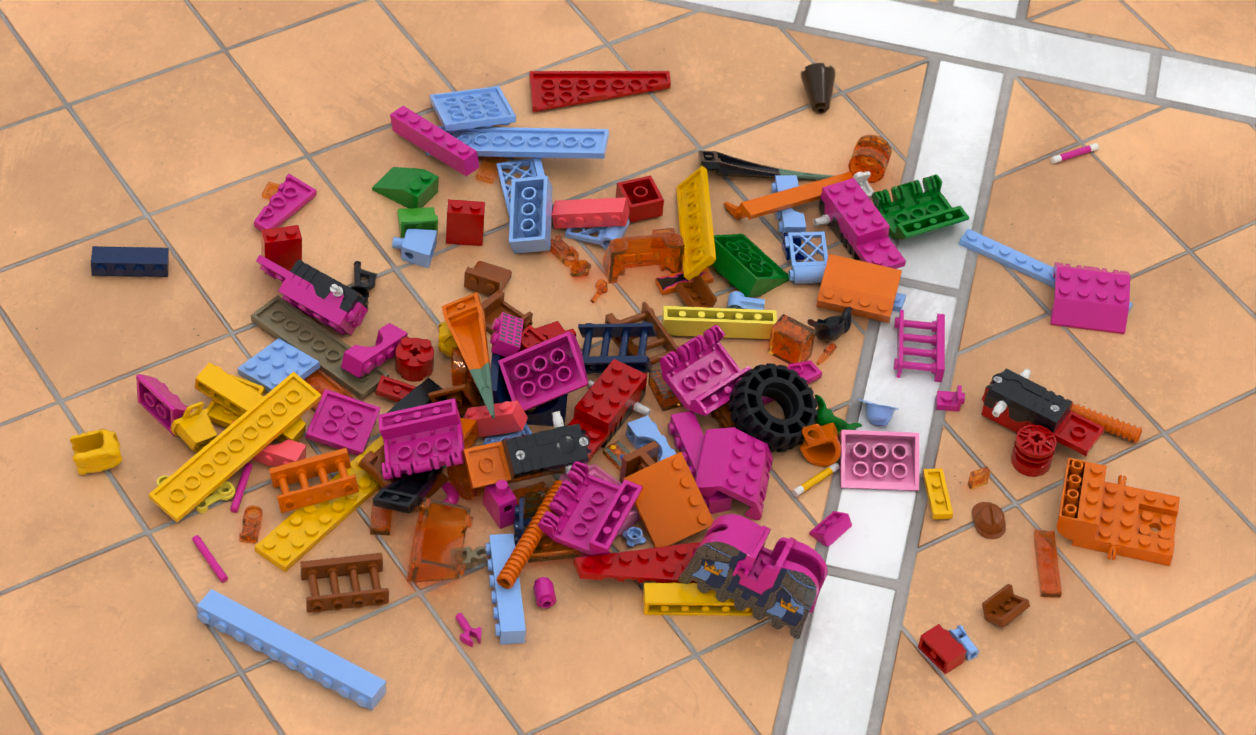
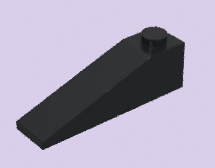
M427 378L397 402L387 413L431 404L433 402L428 394L443 388L430 378Z

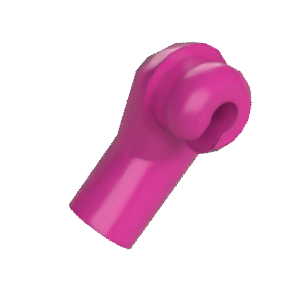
M447 482L442 486V489L447 494L443 504L447 508H451L457 504L459 493L450 482Z

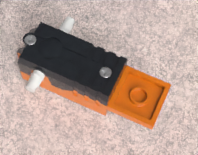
M560 411L552 413L554 429L463 449L462 453L471 488L476 489L494 485L499 480H505L510 484L565 471L568 474L575 461L583 464L589 462V455L592 452L587 447L590 440L585 436L587 434L586 430H581L579 423L564 426Z

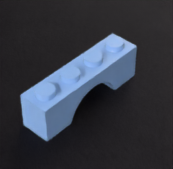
M797 175L775 176L774 183H771V193L799 186ZM792 208L775 213L776 220H779L778 232L782 234V240H785L784 238L788 233L806 232L803 213H799Z
M648 416L627 423L626 437L635 449L655 441L659 445V461L676 454L675 450L671 449L665 436L661 435L658 431L656 423L652 422Z

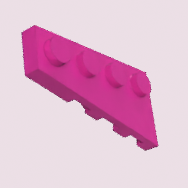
M288 173L285 182L280 184L277 193L272 195L269 204L264 206L254 220V227L259 230L279 227L317 196V190Z

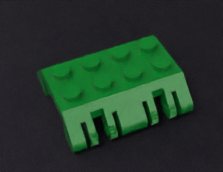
M937 174L922 179L924 193L919 180L891 187L893 202H891L887 189L872 193L873 203L890 225L889 233L894 240L907 239L969 220V216L961 205L952 208L941 193L943 181Z

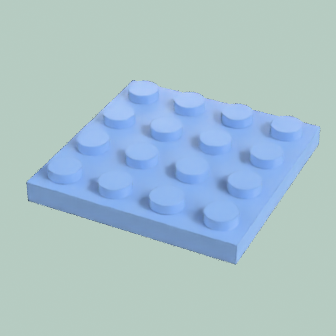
M499 86L430 95V102L445 131L472 130L476 127H492L498 124L509 125L516 122V115Z

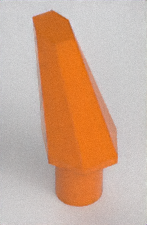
M724 202V207L737 220L747 217L739 206Z

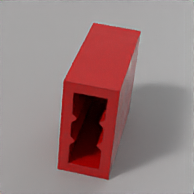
M448 199L446 244L483 246L485 202Z
M299 225L261 230V256L291 271L298 259L302 261V236Z

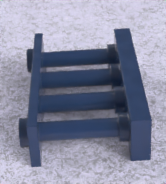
M653 323L578 324L580 334L584 338L582 357L586 373H603L613 359L643 373L651 372L652 365L648 356H645L648 337H656L657 334ZM603 337L600 356H590L592 338ZM611 337H621L618 356H608ZM629 337H640L638 355L627 356Z

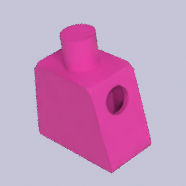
M499 480L494 485L486 486L482 503L499 529L513 525L514 518H518L515 517L517 499L509 488L508 483L505 480Z

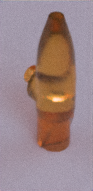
M831 343L828 348L824 349L816 364L819 365L827 360L837 348L836 345Z

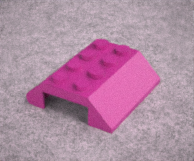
M1055 262L1053 278H1055L1054 302L1051 308L1050 325L1125 334L1130 301L1129 271L1120 270L1119 272L1118 270H1113V272H1108L1106 268L1100 270L1098 267H1082L1081 265L1071 267L1067 263L1064 265L1063 263Z
M714 325L704 331L703 336L698 335L678 347L676 352L672 351L660 358L662 377L687 410L704 416L729 402L730 393L734 389V385L751 369L750 366H747L741 370L720 343L725 333L718 325Z
M455 398L378 415L379 431L384 440L385 463H382L384 480L394 479V477L398 478L406 473L412 475L414 472L417 474L440 469L443 465L449 467L453 464L459 465L464 463L462 453L464 449L463 428Z
M734 427L707 429L695 476V482L701 495L711 498L718 490L749 505V509L744 515L753 520H760L770 477L769 471L773 462V456L768 444Z
M575 461L567 474V477L574 484L564 480L549 505L550 509L557 516L546 511L538 527L553 541L588 555L608 552L640 495L643 486L625 479L622 485L618 486L590 475L588 465Z

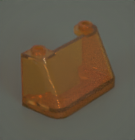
M666 233L611 240L603 255V267L608 284L617 283L618 276L620 274L621 276L625 275V268L659 265L660 271L666 269L671 274L681 272L685 247L683 238L676 233Z
M423 498L416 522L406 581L459 579L460 575H464L466 564L462 563L463 559L461 558L467 528L471 529L473 517L470 516L471 508Z

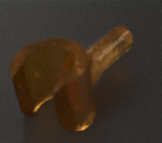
M603 279L598 280L595 288L598 290L590 300L592 303L602 293L604 294L608 291V284Z

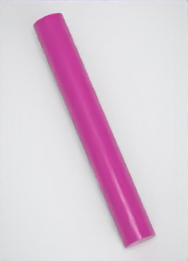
M249 462L244 465L230 508V511L233 513L238 512L253 465Z
M195 535L192 541L222 583L228 580L227 575L200 536Z

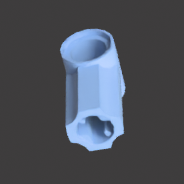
M733 291L728 295L727 308L764 310L765 299L745 297L743 293Z

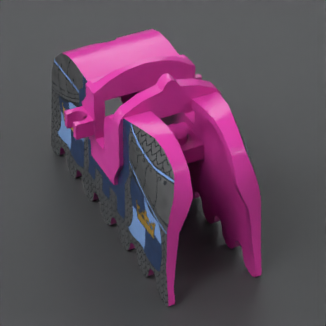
M727 514L715 519L702 541L692 553L693 557L679 576V582L689 584L694 580L697 582V588L700 592L707 593L712 589L716 592V598L720 602H726L729 598L733 599L734 607L738 611H744L749 607L753 610V617L755 619L763 620L765 617H770L772 627L781 629L783 626H788L790 628V635L795 639H800L809 612L813 613L818 595L828 574L827 565L823 558L810 546L792 537L789 539L780 538L773 551L765 548L764 545L771 528L764 525L761 527L741 515Z

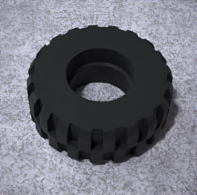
M767 363L766 365L760 364L750 369L734 385V389L729 397L731 400L729 402V411L731 412L732 423L735 424L736 429L768 444L771 452L775 450L777 452H785L787 449L796 447L804 439L802 434L804 427L816 424L815 420L818 416V411L816 410L817 401L813 396L812 388H809L807 381L803 377L801 378L796 371L790 370L784 365L776 366V364ZM762 396L772 398L781 406L785 420L772 416L765 409Z

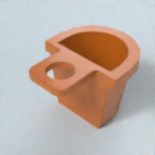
M834 423L823 426L813 424L802 429L805 441L803 445H800V450L808 462L820 467L830 466L837 462L841 454V445Z

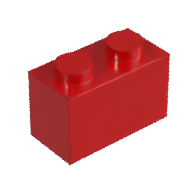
M940 624L920 636L918 648L944 674L963 664L966 655L964 646L958 643Z

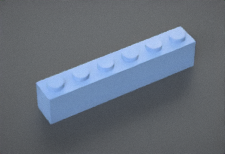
M514 534L489 535V543H485L486 555L490 556V559H487V569L492 572V575H489V586L494 589V591H491V602L495 603L496 606L493 607V619L497 620L498 623L495 624V636H499L500 644L525 643L526 628L519 577L511 589L503 588L496 580L515 548Z

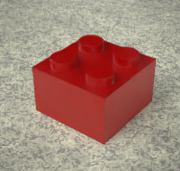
M651 175L617 183L615 198H627L630 211L628 219L630 223L663 215L664 199Z

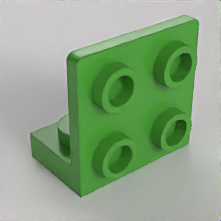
M433 207L397 210L401 238L405 237L408 229L437 230L438 236V215H435Z

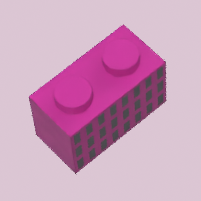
M504 312L501 313L498 319L495 318L492 324L494 332L490 339L492 344L491 352L504 357L517 353L521 345L524 320Z

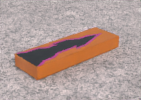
M708 267L699 274L706 284L713 283L714 277ZM684 271L657 277L655 278V283L661 294L665 295L677 292L675 286L678 282L692 283L695 277L689 281L684 277Z

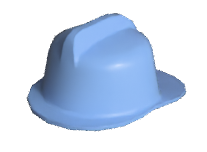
M857 398L866 403L867 418L874 425L886 426L891 421L894 411L899 410L896 407L879 405Z

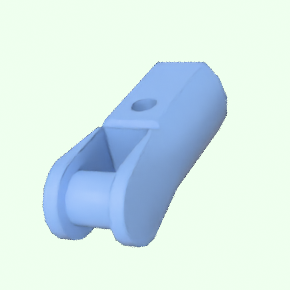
M961 625L957 626L955 630H948L951 636L964 646L966 650L965 657L968 660L978 656L979 650Z

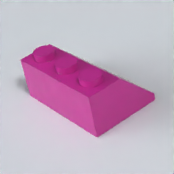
M142 374L136 375L138 403L175 436L170 430L174 420L182 418L188 406H185L180 398L169 391L166 384L161 383L157 378Z

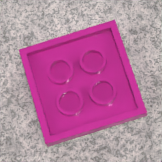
M325 389L305 438L336 449L347 448L348 453L359 456L365 450L381 407Z

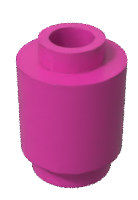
M547 577L536 579L533 585L536 604L542 608H549L556 603L553 583Z

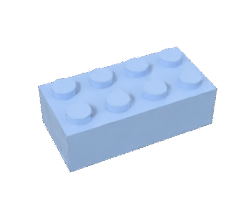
M548 176L511 179L509 244L514 254L550 250L553 187Z

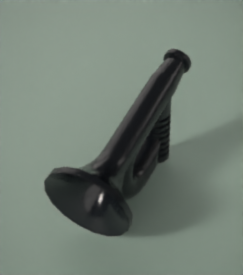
M355 261L354 286L350 288L368 299L369 290L375 287L377 274L361 269V262ZM361 277L368 278V283H363Z

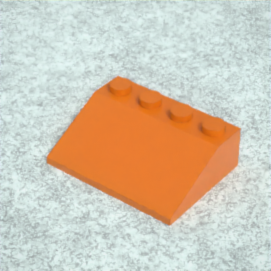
M829 254L817 298V307L843 313L850 306L852 307L851 315L890 323L902 270Z
M682 452L623 478V481L625 479L643 486L635 502V507L655 548L670 546L709 528L714 521Z

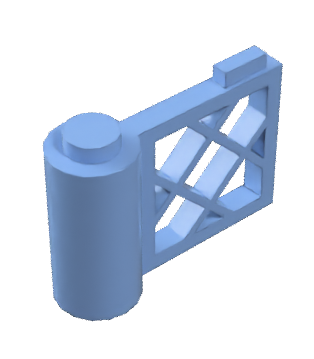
M628 219L626 226L593 227L587 230L580 228L582 232L579 233L572 232L579 228H568L565 232V237L599 244L607 251H615L630 222ZM595 232H598L599 234L598 237H593L589 235Z
M825 231L788 233L784 239L785 247L789 248L792 267V270L788 272L789 281H792L793 284L821 283L828 261ZM820 237L821 244L817 247L810 241L812 238ZM793 238H800L804 243L798 247L793 243ZM806 244L814 249L810 255L802 250ZM818 252L823 256V261H816L812 257ZM800 253L806 260L804 262H796L795 256Z

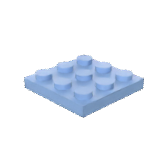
M278 338L238 367L237 371L242 377L265 387V390L270 392L292 372H295L304 380L320 368V363Z

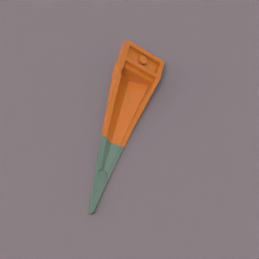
M475 292L441 307L444 319L491 417L495 418L485 314L480 297Z

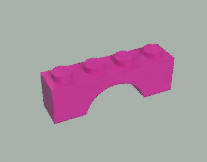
M388 323L378 330L375 346L364 347L354 345L346 350L343 355L341 368L358 378L370 373L371 370L381 366L389 358H393L396 354V347L402 338L408 336V333Z

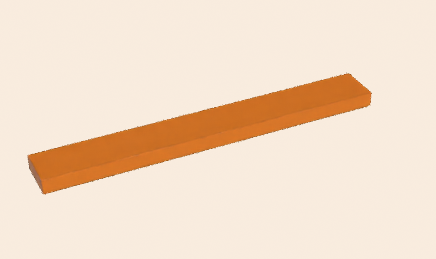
M847 172L741 202L739 208L749 220L819 200L822 187L852 179L853 175Z

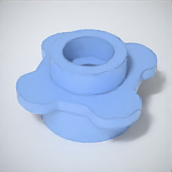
M631 527L623 532V537L626 538L629 547H634L639 543L644 544L646 541L642 530L638 527Z

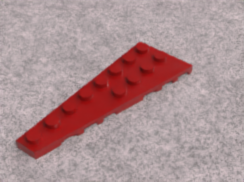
M529 71L532 112L663 90L671 86L669 71Z
M700 542L578 557L574 559L573 564L580 579L603 580L613 578L624 582L625 579L637 580V583H643L644 580L656 581V583H681L678 578L692 559V553Z

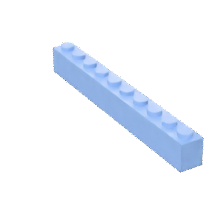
M212 589L197 605V618L201 622L234 637L238 642L251 646L255 651L268 655L272 660L285 664L289 669L302 673L306 678L321 683L325 688L338 692L342 697L353 700L361 707H366L372 711L386 694V681Z

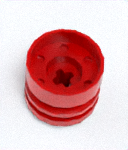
M1028 425L1021 428L1016 435L1011 454V463L1014 469L1030 477L1042 476L1047 473L1055 453L1056 437L1048 428L1041 425Z

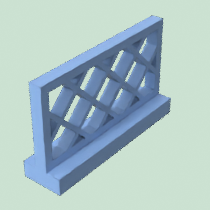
M540 157L496 163L509 218L511 186L505 183L508 180L511 181V179H518L513 176L516 172L522 175L520 178L545 176ZM522 166L530 167L527 171L520 169ZM509 168L512 171L509 174L503 172L502 169Z

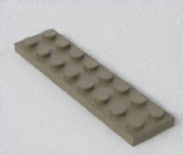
M278 295L251 315V321L276 339L280 338L319 361V369L362 400L377 389L381 375L389 377V374L379 366L360 378L341 368L344 352L351 347Z

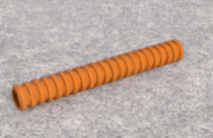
M1072 402L1071 411L1105 427L1106 433L1111 432V435L1117 434L1116 436H1122V439L1128 438V441L1133 440L1135 444L1139 441L1142 427L1136 428V425L1131 426L1129 422L1127 424L1123 420L1120 422L1118 418L1115 420L1112 416L1102 415V412L1096 413V410L1091 411V408L1085 409V406L1080 407V404L1075 405Z
M557 480L553 483L545 499L534 514L532 521H530L505 566L502 568V571L497 576V583L503 588L511 589L514 586L519 574H521L535 547L543 537L544 532L538 527V524L545 512L549 511L556 515L549 505L560 486H562L563 481Z

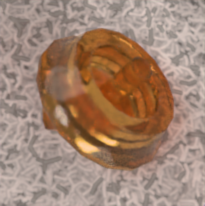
M586 260L576 261L570 267V275L572 277H579L583 274L587 276L590 272L591 264Z

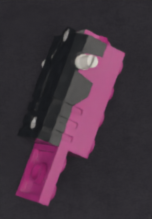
M854 178L822 187L819 211L822 217L813 219L814 226L828 224L855 260L861 259L863 262L894 269L905 266L906 260L888 237L890 225Z
M261 255L258 256L256 262L261 265L260 269L266 272L268 276L275 280L277 278L283 283L278 292L283 295V300L295 308L301 309L312 318L315 317L322 324L331 326L342 335L345 333L352 335L356 327L362 324L363 318L369 310V302L367 298L357 291L299 259L291 271H288Z

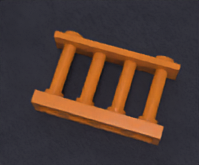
M347 448L269 468L273 487H280L282 495L277 496L281 513L359 492L356 476H348L346 470L351 468ZM339 471L340 479L328 480L327 474ZM319 476L321 484L309 487L307 479ZM300 482L302 489L290 492L288 484Z

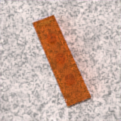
M1034 530L1041 597L1061 598L1062 591L1054 531Z

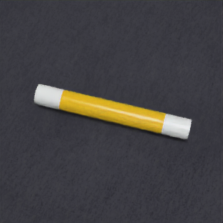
M834 463L792 490V494L797 497L839 470V464Z

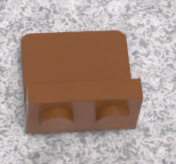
M478 261L474 268L467 267L465 270L464 287L491 296L498 289L503 292L512 276V271Z

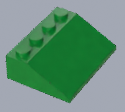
M744 234L714 235L716 260L712 266L716 268L717 273L723 275L729 284L736 287L745 297H759L789 281L788 274Z

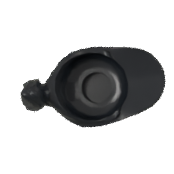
M847 307L843 311L842 316H831L824 320L818 319L817 322L808 319L807 323L814 327L815 336L819 340L826 341V343L835 341L842 333H846L850 329L852 307Z

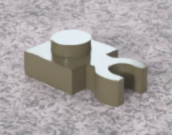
M479 546L473 551L471 547L451 550V567L453 571L472 568L473 562L480 564L487 562L485 555H481L486 553L485 547Z

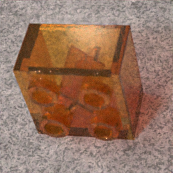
M782 314L771 328L768 353L788 364L808 361L812 356L816 330Z

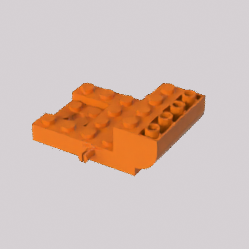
M1068 458L1057 521L1058 532L1063 537L1072 540V546L1108 553L1107 558L1109 560L1111 555V560H1115L1116 555L1170 566L1174 552V535L1180 497L1126 486L1127 478L1123 476L1122 480V475L1118 476V484L1106 482V465ZM1151 528H1156L1159 532H1154Z

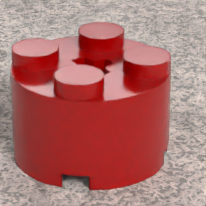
M409 337L401 339V342L396 347L395 370L397 374L402 375L404 380L419 382L424 377H429L433 373L434 348L430 340Z

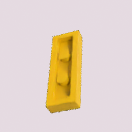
M943 468L923 469L922 475L932 518L952 519L953 510Z

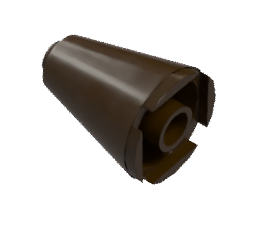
M824 63L810 64L805 67L804 71H801V80L811 108L819 114L825 113L830 108L836 76L835 69L831 65H829L830 67L825 66Z

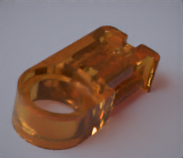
M561 235L556 236L555 240L551 239L549 251L565 266H577L579 263L578 251L573 246L569 247L562 240ZM573 256L575 257V259L568 260L566 257Z
M252 505L245 509L242 533H239L240 542L253 544L258 542L263 520V511L259 506ZM250 513H257L259 516L257 518H250L248 515Z

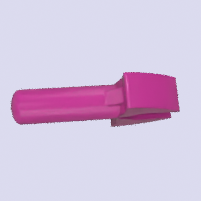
M458 613L455 618L464 631L463 634H460V641L473 647L471 635L480 644L481 627L471 628L464 615Z

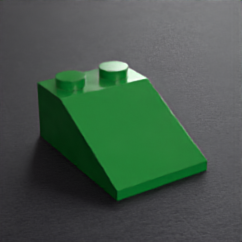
M392 167L372 187V190L406 208H423L438 193L439 176L425 169Z

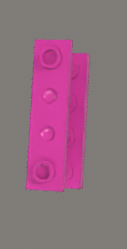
M900 310L899 317H895L894 328H897V358L894 359L893 369L897 370V378L901 377L902 369L931 371L934 374V382H942L945 371V314H937L936 321L922 322L904 320V310ZM904 327L931 330V332H935V335L925 336L905 334L903 332ZM903 341L929 343L931 346H935V348H932V350L903 347ZM903 355L930 357L934 362L927 364L903 361Z

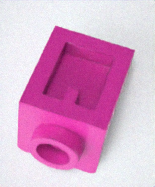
M962 385L957 386L956 392L937 391L936 410L959 412L961 404L965 402V393H962Z

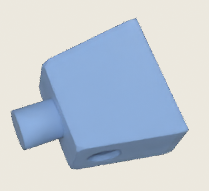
M408 229L404 238H393L392 248L401 249V259L403 261L429 268L437 244V230Z

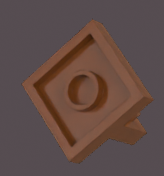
M655 441L622 457L620 483H623V478L657 463L659 445Z

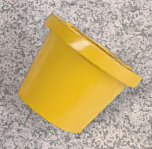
M203 401L188 406L182 418L174 420L170 429L175 436H180L195 453L199 452L217 437L216 431L208 417V409L202 410L204 407Z

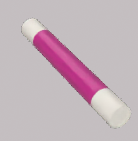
M1094 143L1051 157V163L1055 164L1098 150L1099 145Z

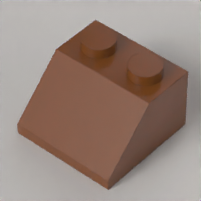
M474 382L436 390L428 394L433 403L455 398L460 416L465 415L468 408L480 406L481 394Z

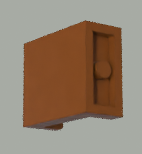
M499 289L481 303L485 314L486 331L491 335L494 332L492 324L495 318L498 319L502 312L523 319L522 332L529 325L532 326L533 313L529 311L524 315L504 301V292Z

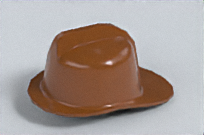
M980 502L974 505L972 516L977 532L987 539H997L1003 536L1006 531V522L1001 508L991 502Z

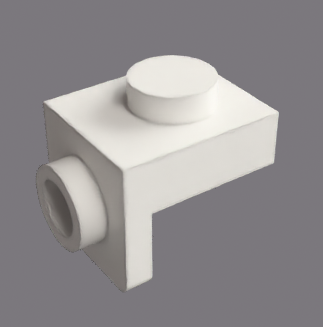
M870 171L856 173L853 178L869 199H872L874 191L867 181L871 176Z

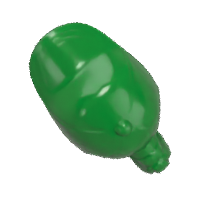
M817 394L814 395L818 406V416L815 423L820 426L834 423L838 431V439L841 430H856L862 427L861 423L848 424L843 419L834 416L832 410L827 409L823 398Z

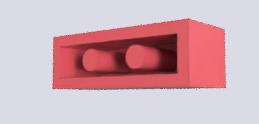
M518 400L494 404L495 418L491 417L487 406L468 408L464 415L466 419L477 420L478 438L522 431L528 419Z

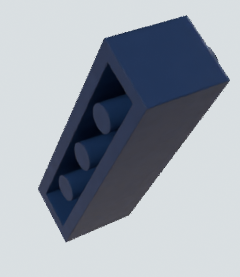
M92 246V276L168 277L169 248Z

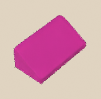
M833 511L809 532L810 536L824 546L829 547L852 527L849 514Z

